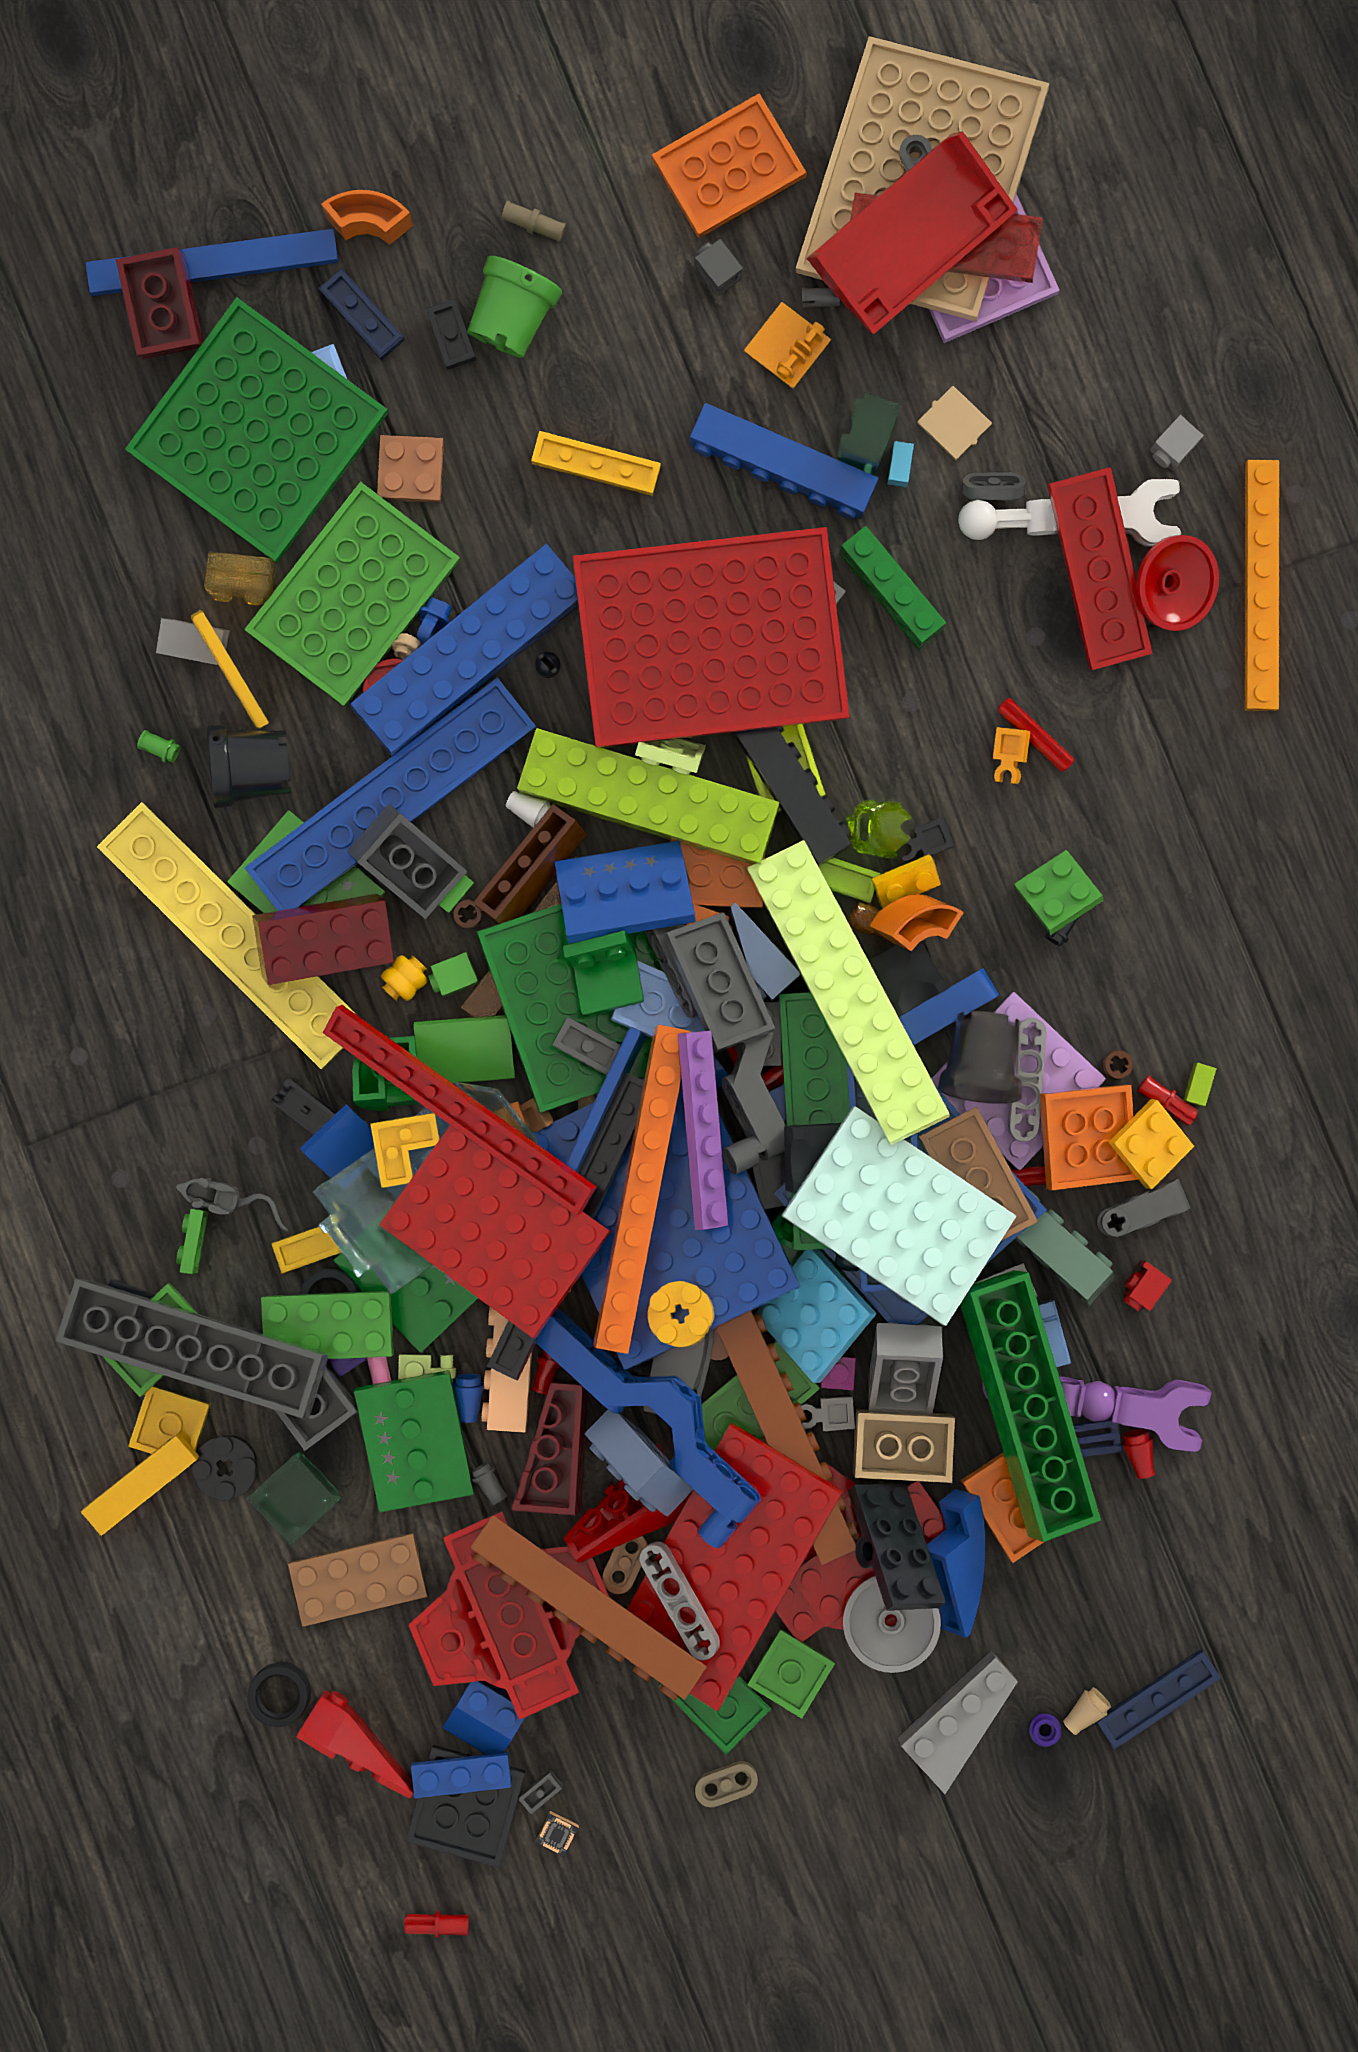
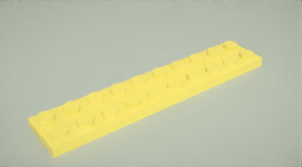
M141 802L97 848L323 1070L344 1049L323 1034L333 1011L337 1006L343 1005L353 1013L355 1012L319 976L267 985L261 974L252 915L256 914Z

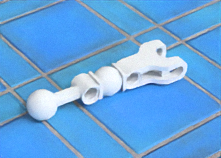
M1151 479L1139 486L1132 495L1117 496L1125 533L1132 535L1135 541L1144 547H1153L1166 537L1181 535L1180 528L1162 525L1155 519L1153 512L1156 501L1171 499L1179 493V482L1174 479ZM1050 499L1026 502V509L995 510L986 501L974 500L963 506L958 519L960 529L964 535L975 540L986 539L994 533L995 529L1027 528V534L1033 536L1053 535L1058 532Z

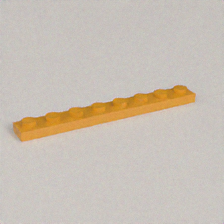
M1247 460L1245 463V711H1276L1279 709V460Z

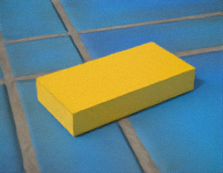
M333 1222L272 1243L281 1273L343 1252Z

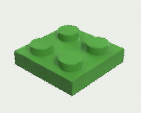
M1067 850L1014 884L1015 890L1050 935L1103 902V895Z
M779 1628L747 1681V1685L802 1719L835 1665V1661L808 1644L796 1639L782 1628Z

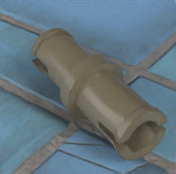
M511 201L506 202L501 216L503 221L505 220L526 228L527 233L533 235L536 232L559 243L566 228V223L544 216L538 209L534 208L532 211L511 203Z

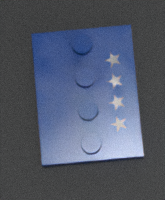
M680 841L555 862L568 944L620 931H625L629 934L696 922Z

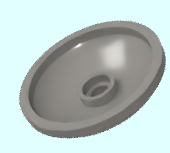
M875 1576L862 1582L850 1595L845 1606L843 1629L850 1649L861 1662L878 1671L897 1673L918 1666L934 1650L940 1634L941 1621L938 1608L886 1611ZM889 1614L897 1617V1622L893 1626H888L885 1623V1617Z

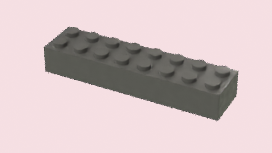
M75 1279L55 1340L68 1346L299 1418L310 1417L329 1354L87 1279Z

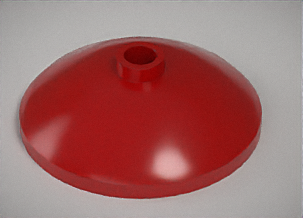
M1173 535L1156 543L1144 557L1138 571L1136 583L1137 599L1146 618L1155 626L1171 631L1185 630L1199 623L1211 609L1218 592L1219 570L1215 556L1204 542L1192 536Z

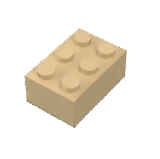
M856 1409L853 1475L855 1478L952 1483L955 1417L951 1414L942 1413L928 1415L871 1412L866 1409Z

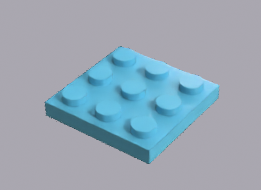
M805 1250L792 1266L801 1287L762 1305L754 1315L760 1313L768 1332L813 1383H821L877 1313L820 1250Z

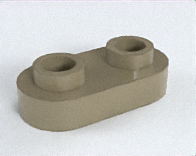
M737 1761L704 1773L695 1784L696 1798L702 1805L711 1808L747 1796L757 1786L756 1770L748 1762ZM743 1772L747 1775V1779L744 1782H738L735 1779L736 1774ZM707 1784H715L717 1790L714 1793H708L705 1790Z

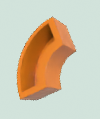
M351 190L337 194L321 203L326 218L345 241L356 235L370 234L380 237L390 245L414 226L410 212L401 203L390 196L376 191Z
M909 895L895 900L880 910L869 926L886 940L912 951L919 942L927 937L940 936L947 939L964 912L930 896Z

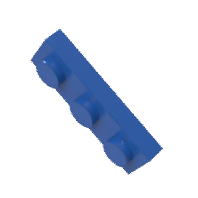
M508 1752L416 1762L411 1765L414 1798L511 1788L512 1785Z

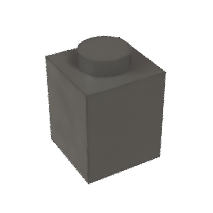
M721 239L714 244L708 242L697 251L695 269L717 297L742 279L743 267Z

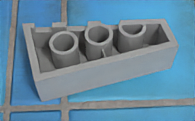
M992 1651L982 1658L898 1737L901 1747L944 1794L952 1785L1018 1682Z

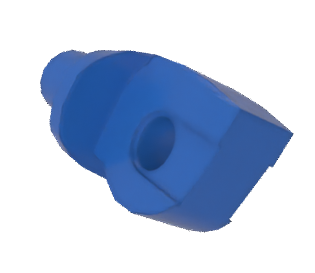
M430 597L426 606L420 608L419 616L422 623L417 633V639L421 642V645L434 636L437 629L441 630L450 622L448 616L452 607L449 604Z

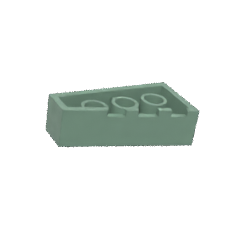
M1030 1191L1038 1199V1201H1040V1199L1032 1191ZM1049 1209L1037 1219V1223L1027 1227L1015 1240L1024 1248H1029L1031 1250L1030 1253L1044 1267L1051 1268L1068 1289L1076 1290L1083 1296L1080 1300L1089 1307L1114 1280V1273L1110 1269L1113 1264L1099 1251L1094 1255L1085 1246L1088 1244V1241L1075 1230L1070 1234L1061 1226L1064 1220L1052 1209Z

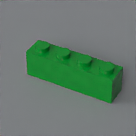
M867 526L863 527L841 545L839 555L918 650L943 630L946 625L945 620Z

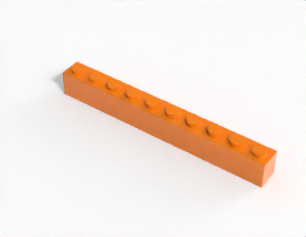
M659 1024L654 1027L593 1343L595 1348L626 1354L629 1352L681 1082L678 1034L690 1033L689 1030Z

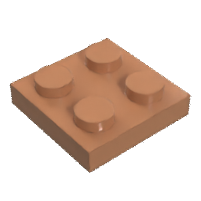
M380 435L377 494L387 501L441 503L443 438Z

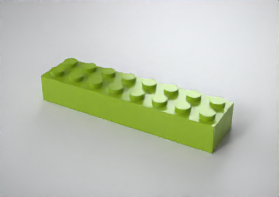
M538 728L535 730L517 787L520 793L547 800L552 804L669 840L680 841V843L692 845L696 848L708 850L712 853L751 865L761 864L780 808L779 802L689 774H682L663 766L651 765L640 759L604 748H596L594 745Z

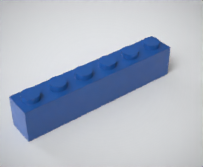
M707 403L704 404L690 436V446L694 447L693 450L696 453L705 457L713 455L723 459L722 463L732 469L739 470L740 467L746 469L757 480L776 482L780 484L779 487L783 491L793 495L799 492L808 496V500L811 503L820 507H825L827 504L838 509L837 513L851 520L855 517L862 519L878 481V477Z

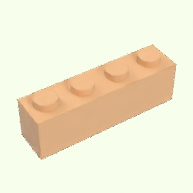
M491 1307L489 1308L488 1325L494 1326L493 1338L487 1339L486 1357L491 1358L508 1322L505 1317ZM532 1352L518 1381L494 1369L485 1370L484 1389L490 1391L489 1402H483L482 1421L487 1422V1430L526 1432Z

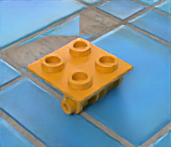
M781 302L744 349V352L793 389L831 339L823 333L825 329L821 324L814 322L812 325Z

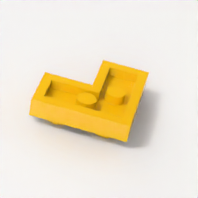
M434 1113L371 1123L381 1188L409 1183L413 1174L408 1150L431 1147L437 1144L439 1135Z

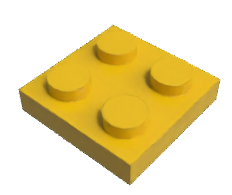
M1150 1099L1108 1142L1146 1189L1151 1190L1194 1147L1159 1101L1155 1099Z
M154 1385L145 1394L128 1447L152 1454L179 1432L196 1452L211 1403Z

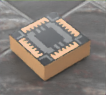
M550 1811L535 1843L565 1857L579 1825Z

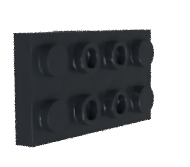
M870 1484L852 1486L848 1493L862 1534L856 1543V1558L861 1567L873 1568L886 1611L940 1608L946 1601L907 1485Z

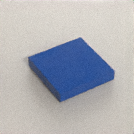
M347 1104L300 1148L312 1162L342 1189L366 1167L364 1163L375 1154L371 1126Z

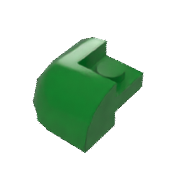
M415 1036L390 1038L417 1058ZM358 1058L354 1059L352 1069L353 1101L358 1107L372 1111H390V1107L420 1104Z

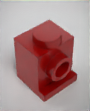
M1140 1260L1137 1265L1142 1270L1140 1272H1133L1125 1283V1287L1128 1289L1124 1293L1125 1298L1123 1301L1136 1311H1139L1141 1307L1150 1311L1172 1279L1147 1261Z

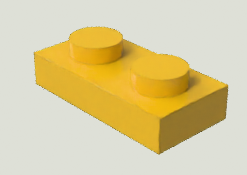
M930 854L872 878L879 903L883 909L897 899L921 894L941 885L934 860Z

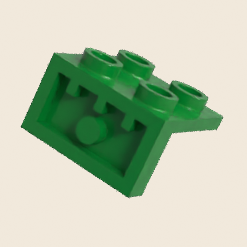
M625 931L563 946L565 959L574 967L581 1013L584 1016L644 1001L635 944Z

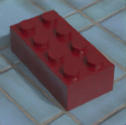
M379 894L252 915L261 974L267 985L394 962L386 904Z

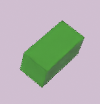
M464 875L439 903V906L451 914L456 905L475 886V883Z

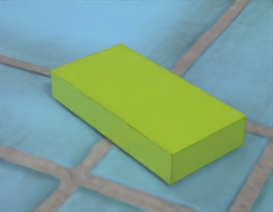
M832 858L819 866L832 892L868 904L871 903L875 891L872 878L879 876L880 873L836 858Z

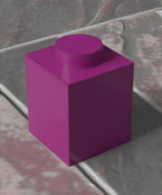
M843 1354L821 1383H819L820 1387L853 1390L856 1358L853 1355Z

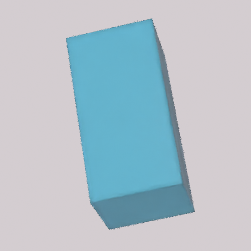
M894 441L888 485L907 487L914 444Z

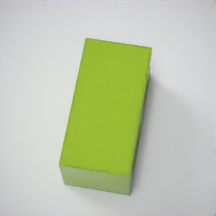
M1194 1063L1183 1100L1201 1107L1206 1106L1217 1068Z

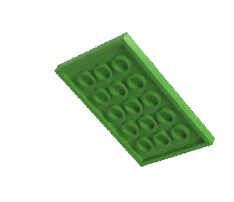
M360 481L244 630L346 708L364 685L365 679L374 671V667L383 661L390 652L394 640L408 629L418 616L420 608L426 606L430 597H433L461 559Z

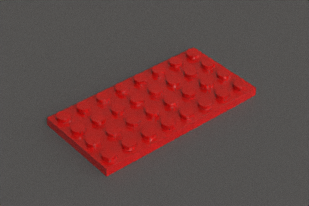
M733 1423L727 1428L715 1452L756 1489L761 1497V1501L742 1523L736 1522V1531L721 1548H714L704 1541L698 1531L699 1527L714 1511V1508L693 1490L664 1541V1544L671 1550L720 1639V1647L710 1659L698 1660L707 1667L689 1693L717 1712L724 1703L843 1493L841 1489ZM658 1553L653 1562L657 1561L659 1563L662 1555ZM670 1568L662 1569L657 1574L660 1578L665 1572L670 1571ZM646 1575L627 1610L692 1656ZM673 1578L665 1579L664 1588L667 1593L672 1595L678 1594L680 1591L679 1583ZM690 1607L681 1608V1619L686 1623L695 1622V1611ZM699 1624L694 1630L689 1632L691 1635L695 1631H697L698 1633V1631L703 1627L701 1624ZM700 1637L701 1640L697 1643L698 1647H705L708 1650L711 1642L709 1639L703 1640Z

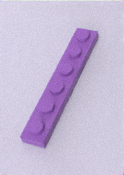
M711 1031L678 1034L695 1230L728 1226Z

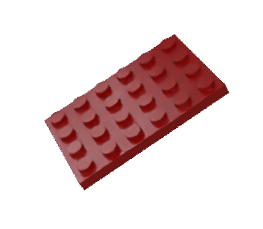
M451 1125L379 1224L534 1339H536L611 1233L610 1230L585 1212L581 1211L577 1216Z

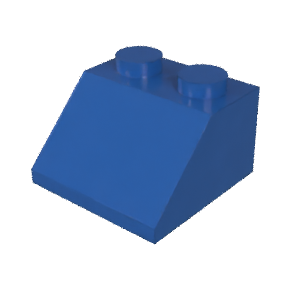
M475 1681L467 1684L442 1728L485 1754L504 1752L524 1718L519 1720L506 1689L496 1687L486 1681Z

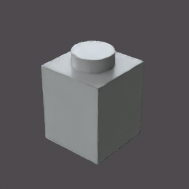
M1180 415L1159 437L1150 451L1153 453L1154 460L1160 466L1168 467L1173 471L1194 449L1204 435Z

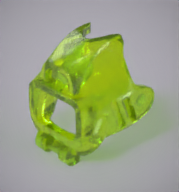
M865 800L856 807L853 815H847L848 829L852 834V838L849 840L852 841L855 850L861 854L897 858L898 853L895 852L910 840V837L904 834L900 826L904 821L912 817L901 807L899 802L876 803L874 800ZM869 813L867 841H862L860 839V821L862 815Z

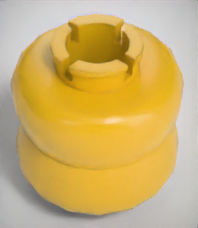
M400 955L394 960L392 966L381 974L382 980L386 983L382 988L396 1001L399 997L409 1001L414 997L416 991L427 983L428 979L423 974L427 968L413 955L409 960L405 956Z

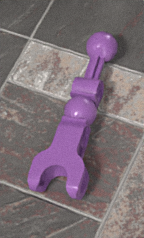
M1059 1376L1070 1416L1080 1417L1082 1414L1085 1418L1095 1422L1110 1418L1112 1423L1155 1431L1168 1448L1194 1452L1201 1449L1202 1439L1199 1434L1193 1429L1179 1425L1178 1418L1181 1412L1188 1406H1205L1209 1403L1212 1391L1205 1385L1183 1380H1173L1166 1383L1159 1390L1149 1391L1118 1386L1112 1388L1101 1381L1089 1382L1085 1385L1083 1380ZM982 1382V1390L984 1392L985 1397L988 1399L984 1384Z

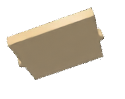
M954 386L938 401L934 400L931 404L932 407L917 421V424L955 461L971 445L975 446L978 442L977 439L992 425V422Z

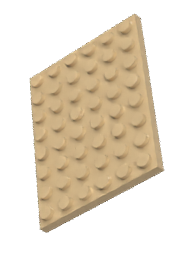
M869 36L796 265V273L822 280L807 260V257L906 173L900 160V145L910 135L924 136L934 149L950 134L963 131L1009 198L1014 202L1048 93L1049 83ZM913 152L910 156L912 158H919L921 154ZM1008 219L910 304L977 322Z

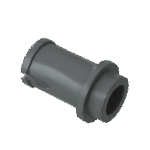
M829 287L802 288V309L830 307V310H834V307L840 306V299Z
M487 1462L475 1468L471 1473L474 1476L472 1478L473 1483H478L488 1500V1504L491 1506L499 1503L508 1495L494 1474V1466L490 1467Z

